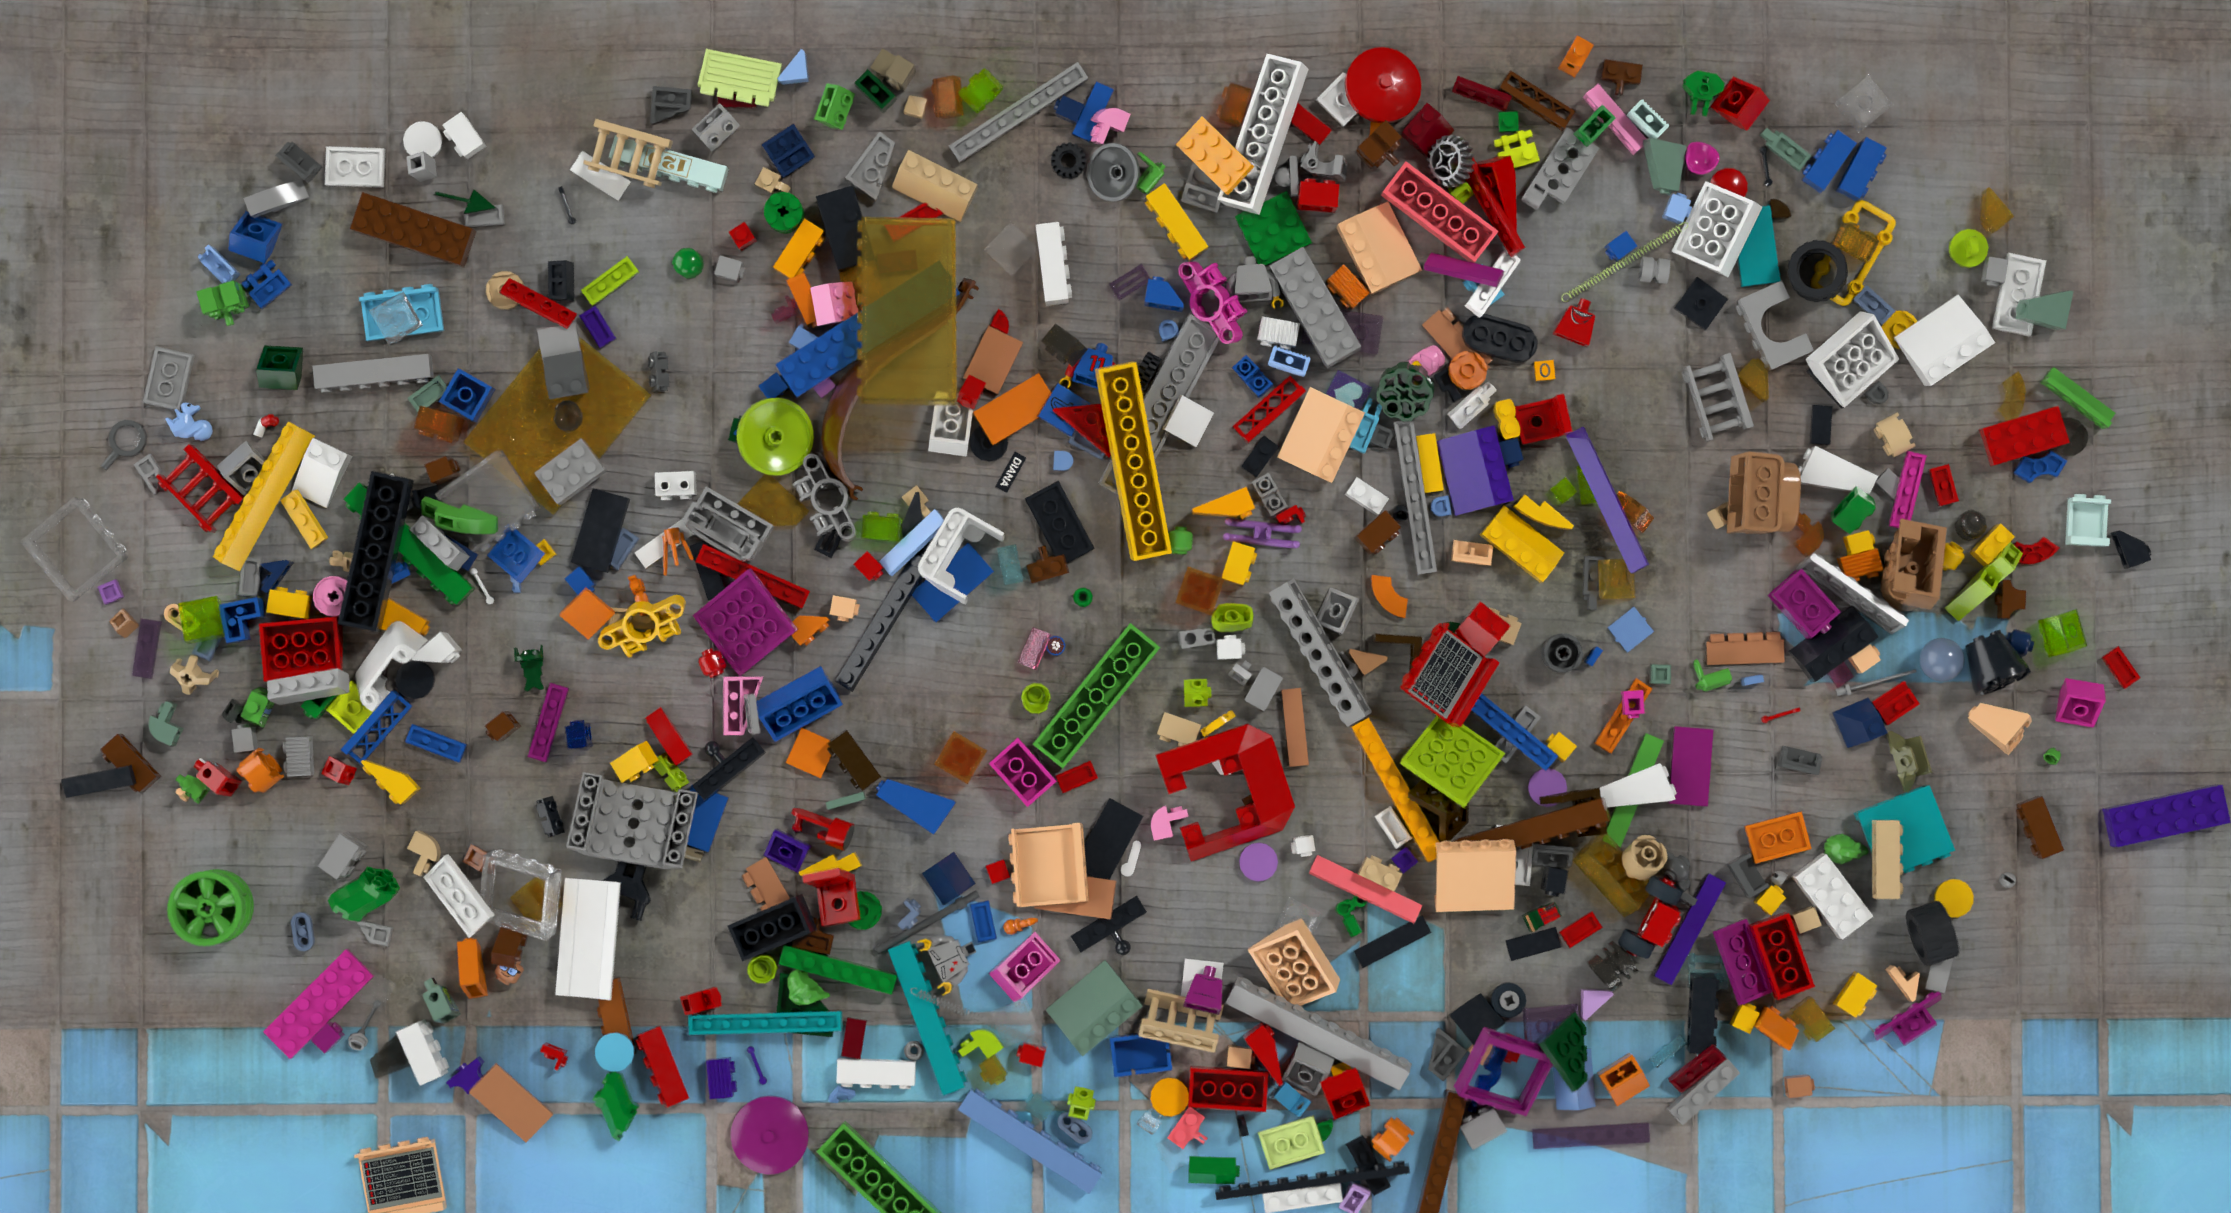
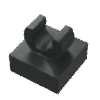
M232 698L221 715L230 723H233L234 720L236 723H242L241 719L237 718V715L242 713L244 708L238 701Z

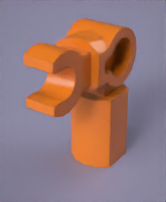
M636 575L629 576V585L635 596V601L649 602L647 594L644 593L646 588L642 578L638 579ZM639 612L641 616L648 615L646 613Z

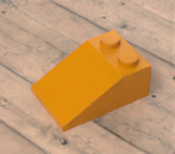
M1244 487L1195 507L1191 512L1193 515L1231 518L1240 516L1241 519H1244L1253 514L1252 511H1254L1255 506L1247 487Z

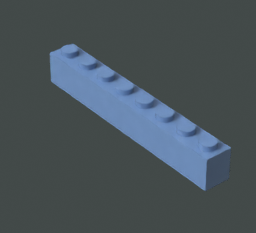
M970 1089L958 1108L960 1112L1088 1194L1091 1193L1102 1175L1100 1166L1092 1161L1090 1164L1084 1161L1083 1155L1076 1151L1074 1153L1067 1150L1068 1146L1059 1140L1056 1143L1050 1139L1051 1135L1044 1130L1039 1132L1034 1129L1035 1125L1025 1119L1023 1122L1017 1118L1019 1115L1011 1109L1006 1111L1001 1107L1002 1104L995 1099L989 1100L985 1097L986 1093L980 1089Z

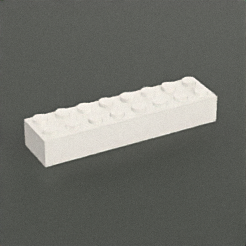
M1266 54L1235 146L1254 168L1229 195L1225 194L1222 190L1220 191L1217 200L1225 206L1260 215L1309 70L1302 62Z

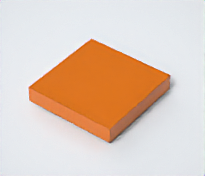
M585 587L560 612L559 616L589 640L615 614V611Z
M801 727L786 763L818 778H822L831 758L827 750L829 747L827 743L830 740Z

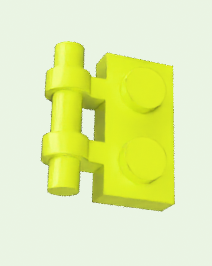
M1531 129L1527 131L1520 130L1517 131V134L1500 136V139L1493 140L1495 148L1502 146L1504 150L1497 153V157L1511 155L1514 169L1539 162L1540 159L1535 142L1529 144L1526 142L1527 138L1533 137ZM1519 141V147L1510 149V143Z

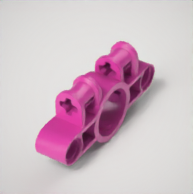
M1198 262L1182 263L1179 266L1178 273L1191 293L1190 308L1194 316L1201 321H1208L1222 343L1231 344L1239 342L1242 339L1243 332L1236 321L1244 316L1247 310L1243 309L1238 301V295L1230 297L1226 288L1221 286L1227 278L1219 271L1218 264L1213 263L1203 269ZM1189 267L1192 268L1191 275L1189 274ZM1209 289L1213 290L1214 294L1219 298L1220 306L1213 313L1214 316L1208 315L1202 306V296L1209 292ZM1229 331L1233 334L1232 339L1229 337Z

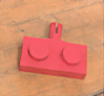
M1188 1107L1167 1138L1183 1150L1188 1142L1194 1138L1204 1145L1208 1138L1201 1134L1199 1129L1206 1117L1192 1107Z

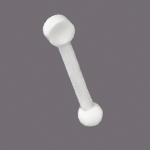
M472 568L470 570V574L475 577L476 581L481 587L483 593L487 598L486 602L488 604H493L494 598L490 597V595L488 594L482 581L477 575V569Z

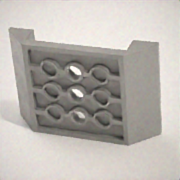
M583 772L566 848L587 856L660 869H680L683 867L698 793L680 789L677 793L604 780L602 775ZM641 801L643 808L641 810H634L632 808L633 803ZM631 820L639 821V826L636 829L629 828L628 824ZM628 838L635 840V845L631 848L624 845L625 840Z

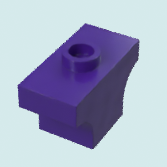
M479 1056L468 1065L466 1063L462 1064L456 1069L458 1073L446 1082L450 1088L455 1086L461 1087L467 1094H470L469 1090L483 1077L481 1073V1067L484 1063L483 1059Z

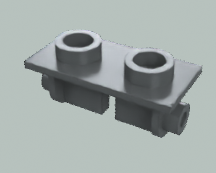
M657 351L652 352L648 357V367L651 368L649 386L652 387V392L659 390V388L660 391H668L669 373H662L661 371L668 370V356H666V352H658V355Z

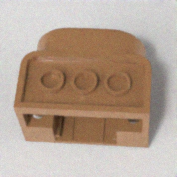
M1745 452L1731 456L1727 533L1766 534L1775 531L1790 532L1797 523L1800 509L1801 475L1797 465L1784 462L1783 458L1777 454Z
M1900 519L1899 529L1894 534V541L1885 553L1881 581L1882 596L1894 609L1900 611H1912L1917 608L1931 610L1940 599L1946 527Z

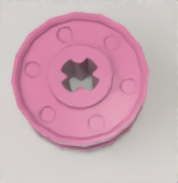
M329 576L317 583L313 591V601L321 613L331 617L340 616L347 580L338 576ZM337 591L336 595H339V598L335 599L333 602V598H331V595L335 594Z

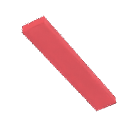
M1319 855L1316 856L1309 871V874L1413 924L1423 906Z

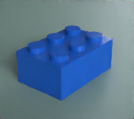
M1139 1033L1110 1036L1114 1077L1132 1075L1131 1069H1135L1136 1075L1172 1070L1170 1050L1166 1051V1049H1170L1169 1043L1139 1037Z

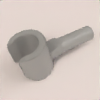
M1343 651L1340 652V656L1349 666L1347 668L1349 674L1355 677L1359 671L1358 667L1349 660Z

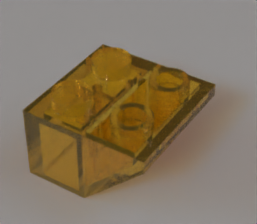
M542 874L536 876L510 897L533 929L563 907V902Z

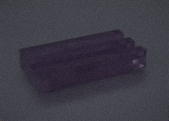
M1140 264L1109 283V286L1120 301L1146 285L1148 279L1151 278L1144 269V266ZM1141 270L1142 273L1115 288V285ZM1145 276V280L1123 294H1119V291Z

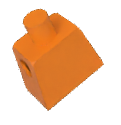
M1577 35L1558 69L1575 78L1594 44Z

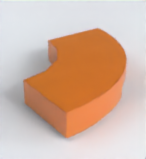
M1371 575L1372 590L1379 604L1389 613L1405 618L1408 599L1399 596L1394 591L1391 577Z

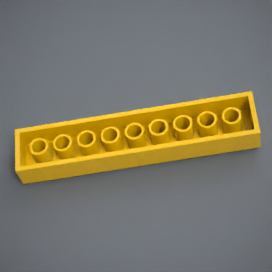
M1132 361L1095 369L1130 559L1137 561L1171 554L1172 550L1137 363Z

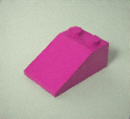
M1034 932L988 974L1011 1000L1016 1002L1023 998L1061 960L1041 937Z

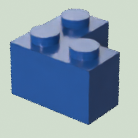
M260 597L219 605L226 643L251 640L247 621L266 617L263 598Z

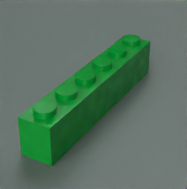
M788 944L784 945L779 965L891 995L894 992L898 977L896 973L792 947V945Z

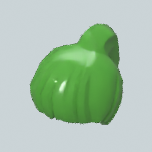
M1844 834L1830 836L1824 844V853L1836 864H1844L1853 859H1860L1868 854V849L1865 845L1861 844V842H1855L1853 838Z
M794 970L790 973L788 977L789 998L794 1004L808 1005L830 997V994L823 991L817 982L808 977L807 972Z

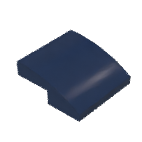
M794 123L761 144L783 178L815 157Z

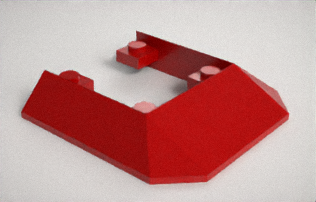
M1245 724L1155 755L1168 794L1187 788L1182 772L1218 760L1224 776L1243 770L1253 803L1235 809L1239 825L1204 837L1198 822L1180 827L1191 861L1283 831L1295 808L1272 735L1250 724Z

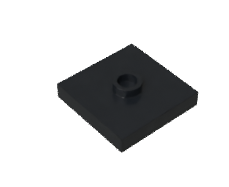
M1696 277L1674 309L1705 331L1725 305L1728 298L1699 277Z

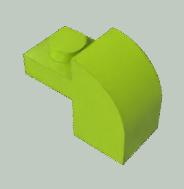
M978 1028L970 1032L973 1040L968 1038L963 1041L958 1051L964 1057L979 1046L988 1059L1003 1049L1004 1045L991 1030Z

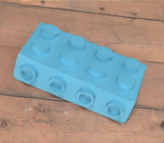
M433 284L421 285V289L404 287L399 292H394L393 289L384 290L383 294L375 295V292L364 293L363 297H359V302H361L366 341L444 331L439 289L433 287Z

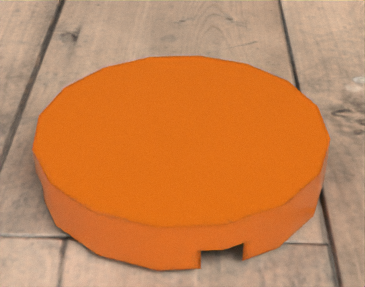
M1463 351L1451 360L1449 376L1457 387L1464 390H1472L1479 387L1485 381L1487 365L1479 354Z

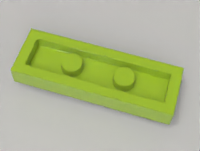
M626 256L581 291L590 304L595 306L637 275L639 270L630 258Z

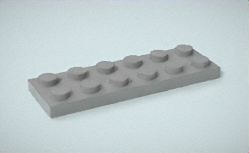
M1812 553L1798 565V569L1802 568L1808 576L1890 634H1894L1904 628L1909 622L1901 611L1891 608L1887 601L1874 596L1870 589L1863 588L1857 584L1854 578L1843 574L1840 568L1826 562L1825 558L1820 554Z

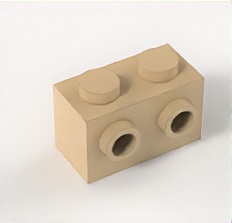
M1373 855L1371 858L1365 857L1358 874L1395 891L1402 876V873L1398 872L1400 868L1390 863L1387 867L1381 864V859Z

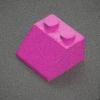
M2065 678L2059 692L2055 721L2094 728L2106 701L2104 684Z

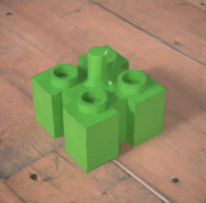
M234 280L219 284L216 287L196 291L202 313L215 318V320L225 318L227 326L234 325L231 312L239 314L249 307L243 285Z

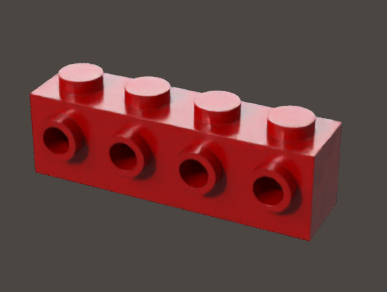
M656 1026L637 1034L638 1039L635 1042L639 1051L642 1050L645 1057L642 1059L646 1069L650 1068L652 1073L650 1080L653 1087L657 1086L659 1094H657L660 1104H664L668 1108L689 1099L661 1026Z

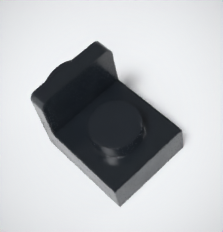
M438 485L420 490H412V504L419 510H422L421 500L425 496L443 502Z

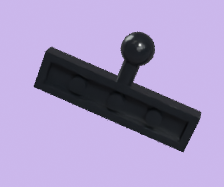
M752 737L725 759L720 753L719 744L715 741H710L705 745V753L708 756H714L719 764L692 786L701 798L707 801L766 752Z
M1135 896L1112 911L1111 919L1099 918L1071 935V938L1081 953L1111 935L1116 943V952L1120 955H1126L1130 952V943L1127 940H1123L1117 930L1144 915L1147 911L1138 896Z

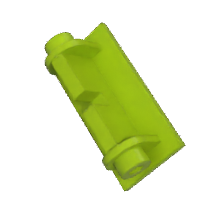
M667 752L657 757L659 761L654 763V768L661 777L666 773L669 775L664 780L671 790L678 792L679 789H682L683 786L689 783L686 774L674 764Z

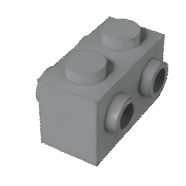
M719 103L691 130L713 151L728 136L732 135L740 125Z

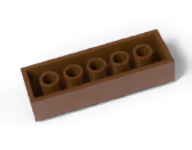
M364 192L361 194L350 229L354 232L463 268L465 267L477 232L473 228Z

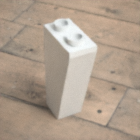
M1817 446L1806 450L1803 456L1805 462L1803 466L1798 467L1801 475V484L1851 492L1857 486L1867 494H1870L1878 478L1877 475Z
M1661 763L1600 787L1601 797L1605 798L1607 808L1668 802L1675 800L1674 795L1677 793L1674 785L1669 784L1667 777H1669L1668 771Z

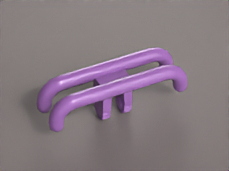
M1233 518L1225 519L1226 525L1254 529L1253 536L1225 533L1223 539L1226 541L1283 548L1300 547L1299 541L1271 538V531L1300 533L1302 528L1299 525Z

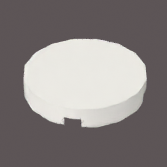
M425 121L416 122L405 131L403 138L404 147L410 155L424 151L433 158L441 151L442 135L439 129L432 123Z

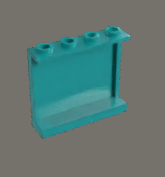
M1923 785L1854 812L1856 820L1860 822L1871 853L1872 820L1900 821V824L1903 826V834L1900 836L1903 854L1900 855V863L1903 865L1904 873L1915 870L1914 866L1920 864L1922 866L1933 863L1932 859L1937 857L1940 859L1951 856L1950 852L1955 851L1930 785Z

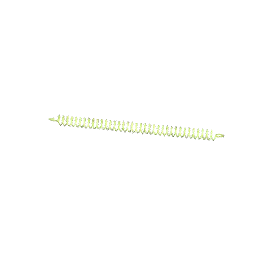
M1616 262V265L1613 264V267L1610 266L1614 271H1615L1614 266L1619 270V268H1618V266H1617V263H1618V262ZM1603 270V272H1600V274L1597 273V276L1594 275V278L1591 277V280L1589 281L1593 284V279L1597 284L1595 277L1600 282L1598 275L1603 280L1601 273L1606 277L1604 271L1609 275L1608 270Z

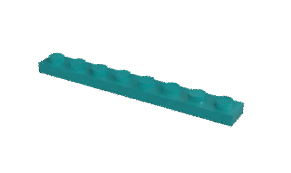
M842 1011L688 1015L689 1035L843 1031Z

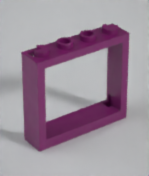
M1483 1027L1454 1084V1088L1458 1095L1465 1100L1471 1099L1480 1105L1487 1104L1497 1110L1504 1109L1514 1115L1517 1113L1527 1116L1553 1064L1539 1044ZM1489 1044L1539 1059L1518 1100L1469 1085Z

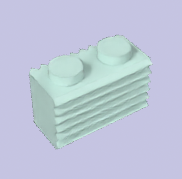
M1640 100L1626 115L1648 138L1657 139L1669 127V124H1666V121H1663V118L1658 116L1655 110L1649 108V105L1644 100Z

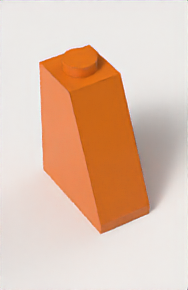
M805 273L786 280L807 326L818 327L811 294V284Z
M466 938L463 941L457 942L460 987L468 999L488 996L479 942L473 938Z

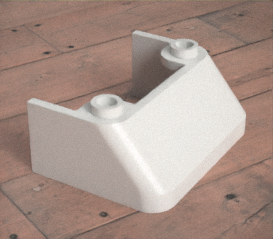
M953 508L949 511L920 560L918 571L922 577L940 591L966 605L968 602L967 596L953 588L955 579L952 574L946 571L964 538L970 542H979L987 533L1003 542L1004 532L961 508Z

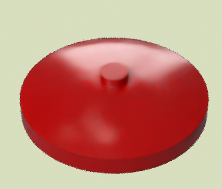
M1376 47L1366 50L1354 59L1345 76L1347 99L1353 109L1369 121L1380 124L1385 120L1388 123L1400 121L1412 112L1420 99L1422 89L1420 74L1414 63L1405 54L1395 49Z

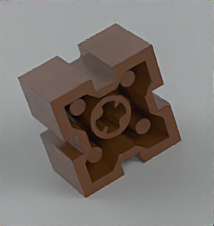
M1385 120L1358 146L1355 153L1370 169L1374 166L1380 167L1385 162V159L1395 167L1400 161L1393 153L1401 145L1400 140L1402 136Z

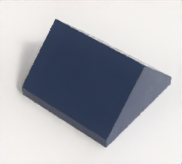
M952 852L922 873L943 905L976 884L955 852Z

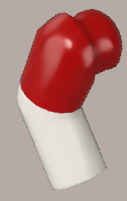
M268 414L260 418L253 435L262 438L267 427L270 425L276 427L278 425L279 418L274 416V414Z

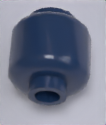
M2014 629L2011 633L2008 632L2007 640L2021 657L2026 656L2027 652H2032L2035 641L2031 640L2032 636L2030 633Z

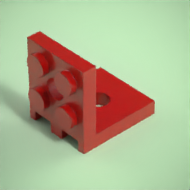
M1564 393L1556 395L1552 399L1515 406V418L1520 426L1519 437L1521 445L1565 436L1572 432ZM1537 416L1541 419L1542 424L1540 427H1534L1531 424L1533 417Z
M841 868L802 875L803 883L817 888L822 927L860 920L855 874ZM837 899H841L843 902L840 909L834 907Z

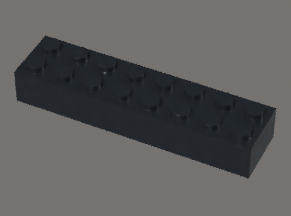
M371 471L338 624L381 632L414 480Z

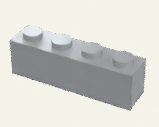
M337 668L267 681L268 700L278 705L346 694L349 693V674Z
M1728 1058L1684 1091L1666 1108L1680 1124L1684 1125L1740 1074Z

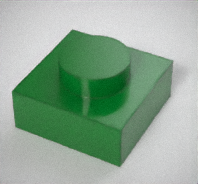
M1518 112L1498 113L1499 133L1519 131Z

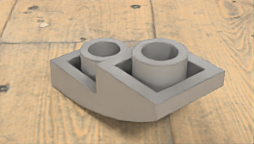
M1269 473L1252 481L1271 518L1288 509Z
M1954 958L1931 965L1925 990L1939 991L1941 994H1945Z

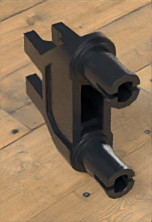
M618 861L615 873L602 881L621 882L620 895L633 898L635 901L630 918L642 921L645 907L651 902V897L643 881L647 866L637 865L634 877L625 874L628 863Z

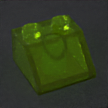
M2077 609L2038 620L2039 631L2042 634L2044 649L2048 654V658L2070 653L2087 646Z

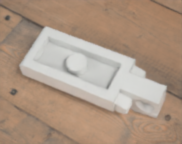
M1487 382L1472 391L1447 415L1457 428L1462 429L1489 405V397L1497 390L1491 383Z

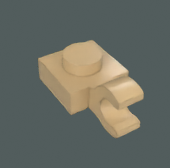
M763 167L755 182L756 186L772 194L775 189L788 193L791 189L788 185L780 182V175Z
M916 485L903 495L902 498L910 506L915 492H919L921 513L924 517H927L931 513L925 506L929 500Z
M334 550L333 557H330V565L342 566L343 571L349 572L353 553L345 552L343 555L342 552Z

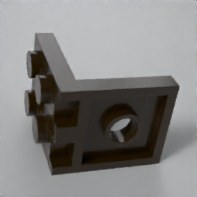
M1373 634L1372 642L1411 645L1409 671L1412 668L1414 659L1422 652V637L1388 634Z
M1423 779L1408 792L1410 800L1440 816L1439 842L1451 841L1468 824L1469 803L1465 808Z
M1600 788L1583 789L1542 796L1539 799L1540 805L1569 801L1576 805L1601 798ZM1595 825L1590 826L1588 831L1578 833V837L1607 834V825L1596 828Z

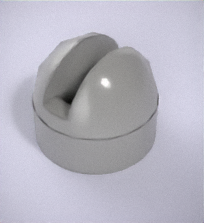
M1775 871L1774 873L1778 877L1771 876V880L1774 885L1776 884L1780 887L1788 875L1783 871Z
M2005 872L2001 874L1999 882L2003 887L2011 888L2016 883V877L2012 873ZM2008 877L2013 881L2012 884L2004 878Z

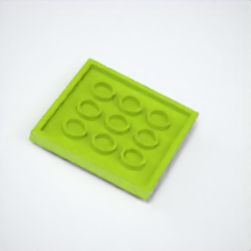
M1436 715L1402 758L1400 764L1465 808L1502 760L1505 753L1464 724L1461 727H1451Z

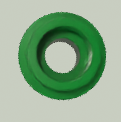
M1079 588L1075 591L1073 599L1078 606L1086 607L1092 602L1093 596L1089 589ZM1081 594H1085L1087 596V599L1085 601H1081L1079 599V596Z

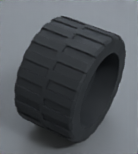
M1824 240L1806 242L1799 246L1791 256L1788 264L1790 283L1798 295L1806 300L1814 302L1828 301V299L1836 297L1846 285L1848 277L1846 258L1842 251L1833 243ZM1813 254H1825L1832 258L1837 268L1834 281L1827 287L1820 289L1810 288L1805 285L1799 273L1804 259Z
M1935 901L1907 910L1906 923L1910 938L1917 955L1924 965L1929 966L1958 956L1959 945L1950 916L1942 903Z

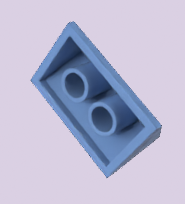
M1587 1048V1062H1585V1072H1588V1080L1575 1092L1569 1089L1553 1065L1557 1110H1582L1596 1107L1591 1048Z

